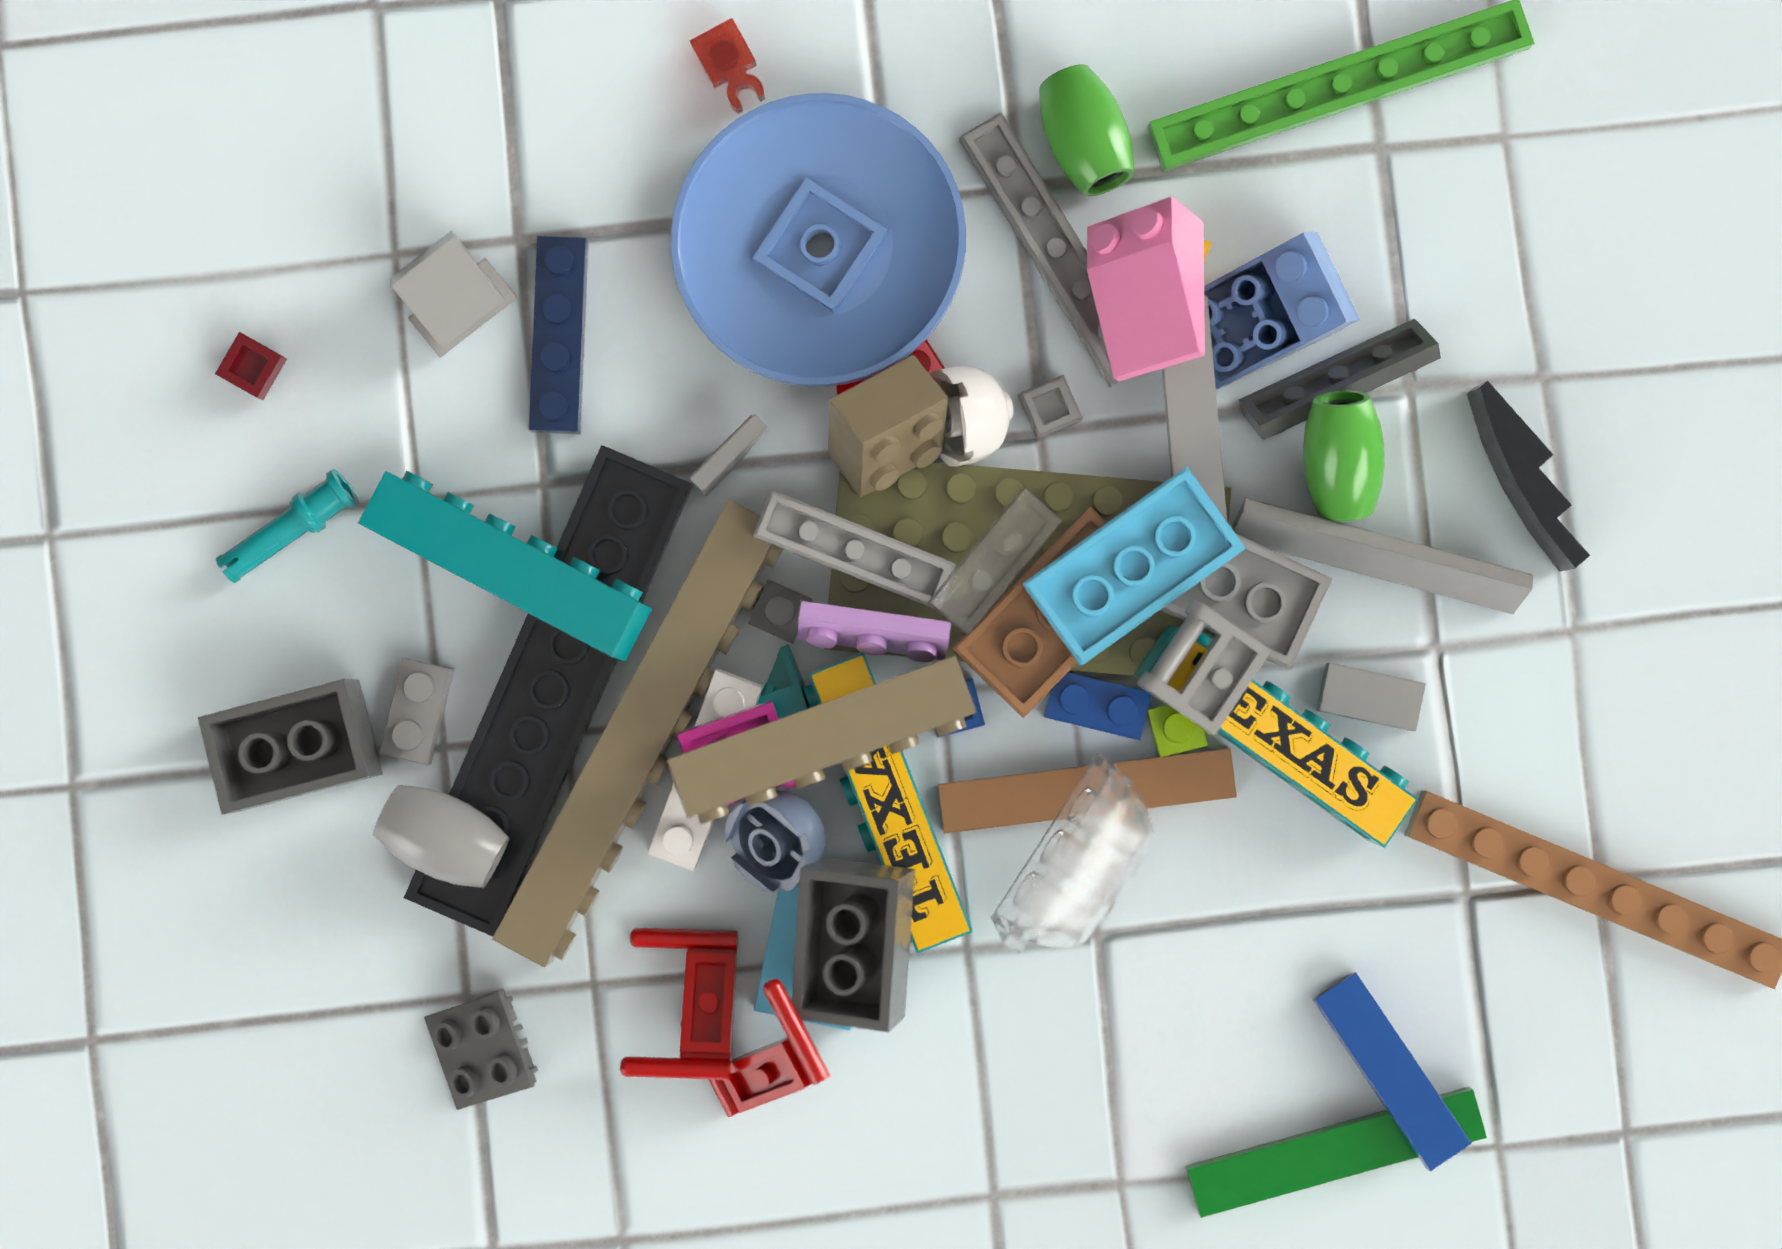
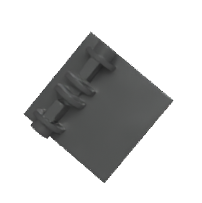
M504 988L488 993L485 997L424 1017L457 1110L532 1088L537 1082L534 1075L538 1071L537 1065L534 1066L528 1048L522 1049L521 1047L527 1044L528 1040L527 1037L518 1039L516 1032L522 1030L523 1026L522 1024L513 1025V1021L517 1020L511 1003L513 998L512 996H506Z

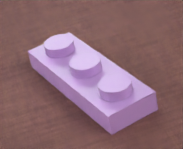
M801 601L798 619V640L807 641L810 645L818 648H833L839 645L857 648L858 651L867 655H882L888 652L906 655L909 659L917 662H932L935 659L944 660L946 657L951 622Z

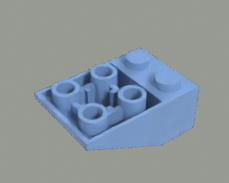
M1303 232L1204 286V295L1208 296L1215 387L1220 389L1315 344L1360 320L1318 232Z

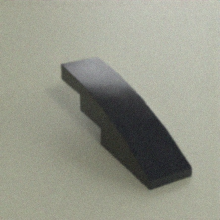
M1487 380L1467 393V397L1481 443L1498 481L1530 535L1559 572L1576 569L1590 554L1558 519L1572 504L1539 468L1554 454Z

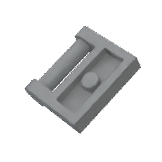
M1193 599L1185 610V613L1188 615L1151 672L1145 671L1137 685L1209 734L1216 735L1272 650L1205 604ZM1204 627L1209 628L1216 633V636L1180 690L1176 691L1167 685L1168 681Z

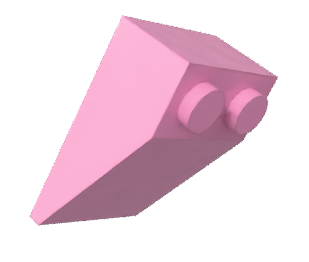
M1171 196L1088 226L1087 273L1113 378L1117 381H1123L1205 356L1204 223Z

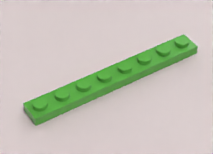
M1511 0L1150 121L1147 127L1162 171L1165 172L1529 50L1535 42L1520 0Z

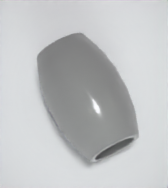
M398 785L391 793L377 819L373 835L385 848L411 868L444 882L484 888L489 882L509 841V837L488 816L472 805L439 791Z

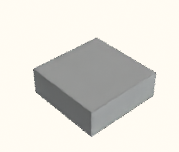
M1064 375L1018 395L1037 440L1083 420Z

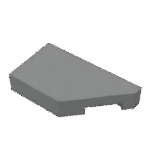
M751 414L690 475V480L707 496L742 461L766 430L767 426L755 414Z

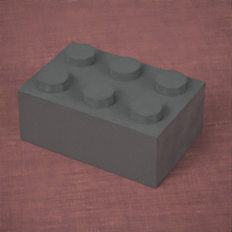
M342 679L197 717L222 815L242 812L383 775L360 680Z
M823 857L800 868L792 1003L801 1020L889 1032L905 1017L915 869Z

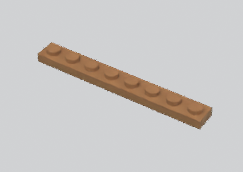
M1421 791L1404 836L1772 989L1776 988L1782 973L1781 938L1431 792Z

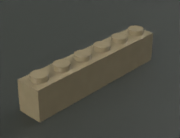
M953 656L667 759L666 762L686 818L697 815L700 824L730 814L726 804L746 797L748 805L752 806L777 797L775 786L794 780L796 788L799 789L826 779L822 770L824 768L841 763L845 772L873 761L870 754L873 750L888 745L891 754L919 745L920 742L917 734L935 728L938 737L963 729L967 727L964 717L977 712L957 657Z

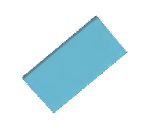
M1185 467L1021 585L1079 666H1082L1241 553L1246 547L1189 468Z

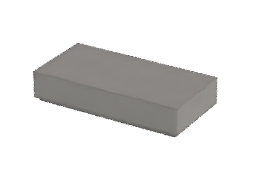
M1326 663L1316 711L1408 731H1416L1426 683L1339 664Z

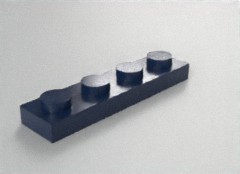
M537 236L529 430L534 433L581 434L589 244L586 238Z

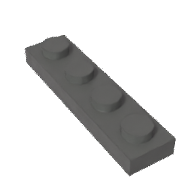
M1414 318L1239 399L1242 414L1260 438L1265 440L1306 421L1313 399L1320 394L1336 391H1360L1367 393L1440 359L1439 343Z

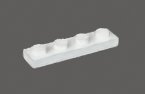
M716 669L694 727L756 706L764 686L721 669ZM674 783L648 854L694 871L698 866L714 820L700 824L697 815L686 818Z

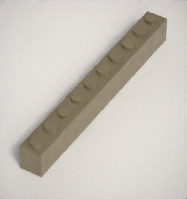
M728 499L492 940L544 968L553 962L555 957L563 960L577 935L570 931V928L577 915L581 914L586 917L595 903L600 890L593 886L602 869L609 873L617 862L623 850V846L617 843L625 826L633 829L640 819L647 804L640 800L649 782L654 785L658 784L668 766L666 760L669 758L663 756L672 738L678 741L676 733L688 729L693 719V715L687 713L688 708L695 695L704 698L715 672L710 667L720 651L727 655L739 634L740 628L734 626L742 608L750 611L762 591L763 585L757 582L765 565L773 568L784 550L752 537L760 515Z

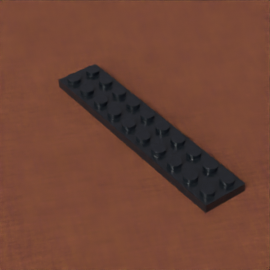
M601 445L556 547L558 549L554 558L569 565L572 558L575 557L599 569L600 572L596 577L597 580L612 587L615 579H618L643 592L639 599V602L643 603L693 488V484ZM529 613L527 614L449 795L472 805L488 816L509 837L503 856L484 888L451 884L434 879L415 870L404 899L487 935L494 936L517 893L618 659L601 652Z

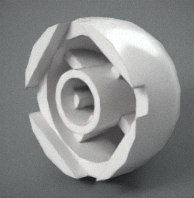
M973 366L949 367L932 371L930 375L935 377V382L948 396L943 441L945 450L939 455L940 458L949 466L966 465L988 458L1003 443L1008 431L1009 420L1013 417V404L1009 394L1003 391L999 383L989 373Z

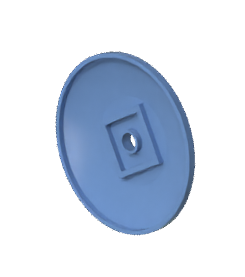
M831 93L802 94L771 101L742 115L720 131L704 148L689 170L678 194L671 227V256L677 286L687 309L706 337L723 354L747 370L773 381L806 387H830L867 379L901 362L914 352L932 334L949 309L959 287L966 254V223L960 193L950 169L933 144L915 126L889 109L865 99ZM825 234L834 240V248L831 253L821 258L810 255L807 252L809 240L815 235Z

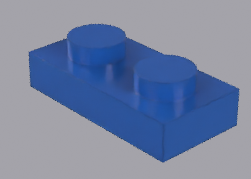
M1067 673L1049 691L1043 717L1141 740L1151 694L1147 691Z

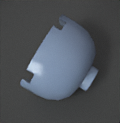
M776 790L778 796L764 802L749 806L747 800H744L738 804L727 817L724 835L726 842L732 839L736 854L731 859L736 869L748 882L763 891L774 892L779 888L786 889V892L799 885L801 867L822 859L826 837L824 825L817 811L806 799L794 792Z

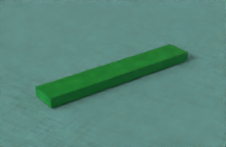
M1465 1087L1440 1094V1097L1471 1142L1487 1138L1472 1088ZM1383 1110L1186 1165L1185 1168L1198 1214L1202 1218L1417 1158L1418 1156L1388 1111Z

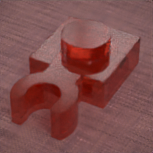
M733 18L690 40L691 47L714 89L727 82L728 101L731 108L737 114L743 112L740 100L737 98L741 90L751 89L755 92L760 102L765 100L761 81L757 77L746 73V71L757 66L756 60Z

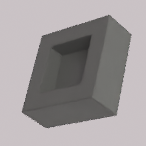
M767 579L748 624L794 644L798 635L801 601L812 602L813 599Z

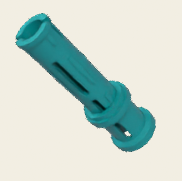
M332 469L326 473L327 479L306 494L299 492L294 495L292 501L289 502V509L223 555L221 554L216 557L219 568L227 567V569L222 571L223 574L231 582L237 583L244 575L306 532L319 533L326 528L325 522L346 507L353 509L360 504L359 499L347 480L337 470Z

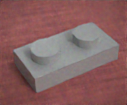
M402 658L379 754L425 765L432 763L454 669Z

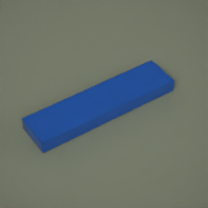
M1356 972L1351 973L1312 999L1428 1171L1434 1170L1472 1144Z

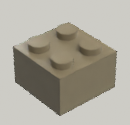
M912 355L829 400L828 456L860 498L874 490L881 491L887 489L896 482L899 476L915 467L924 468L939 457L943 450L948 396L918 359Z

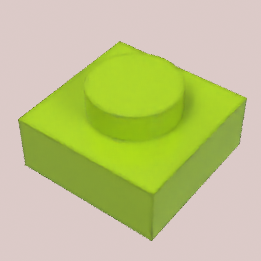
M1163 705L1147 710V718L1158 757L1161 758L1208 746L1204 729L1170 706Z

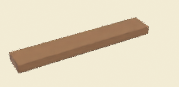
M1231 748L938 784L944 834L1237 797Z

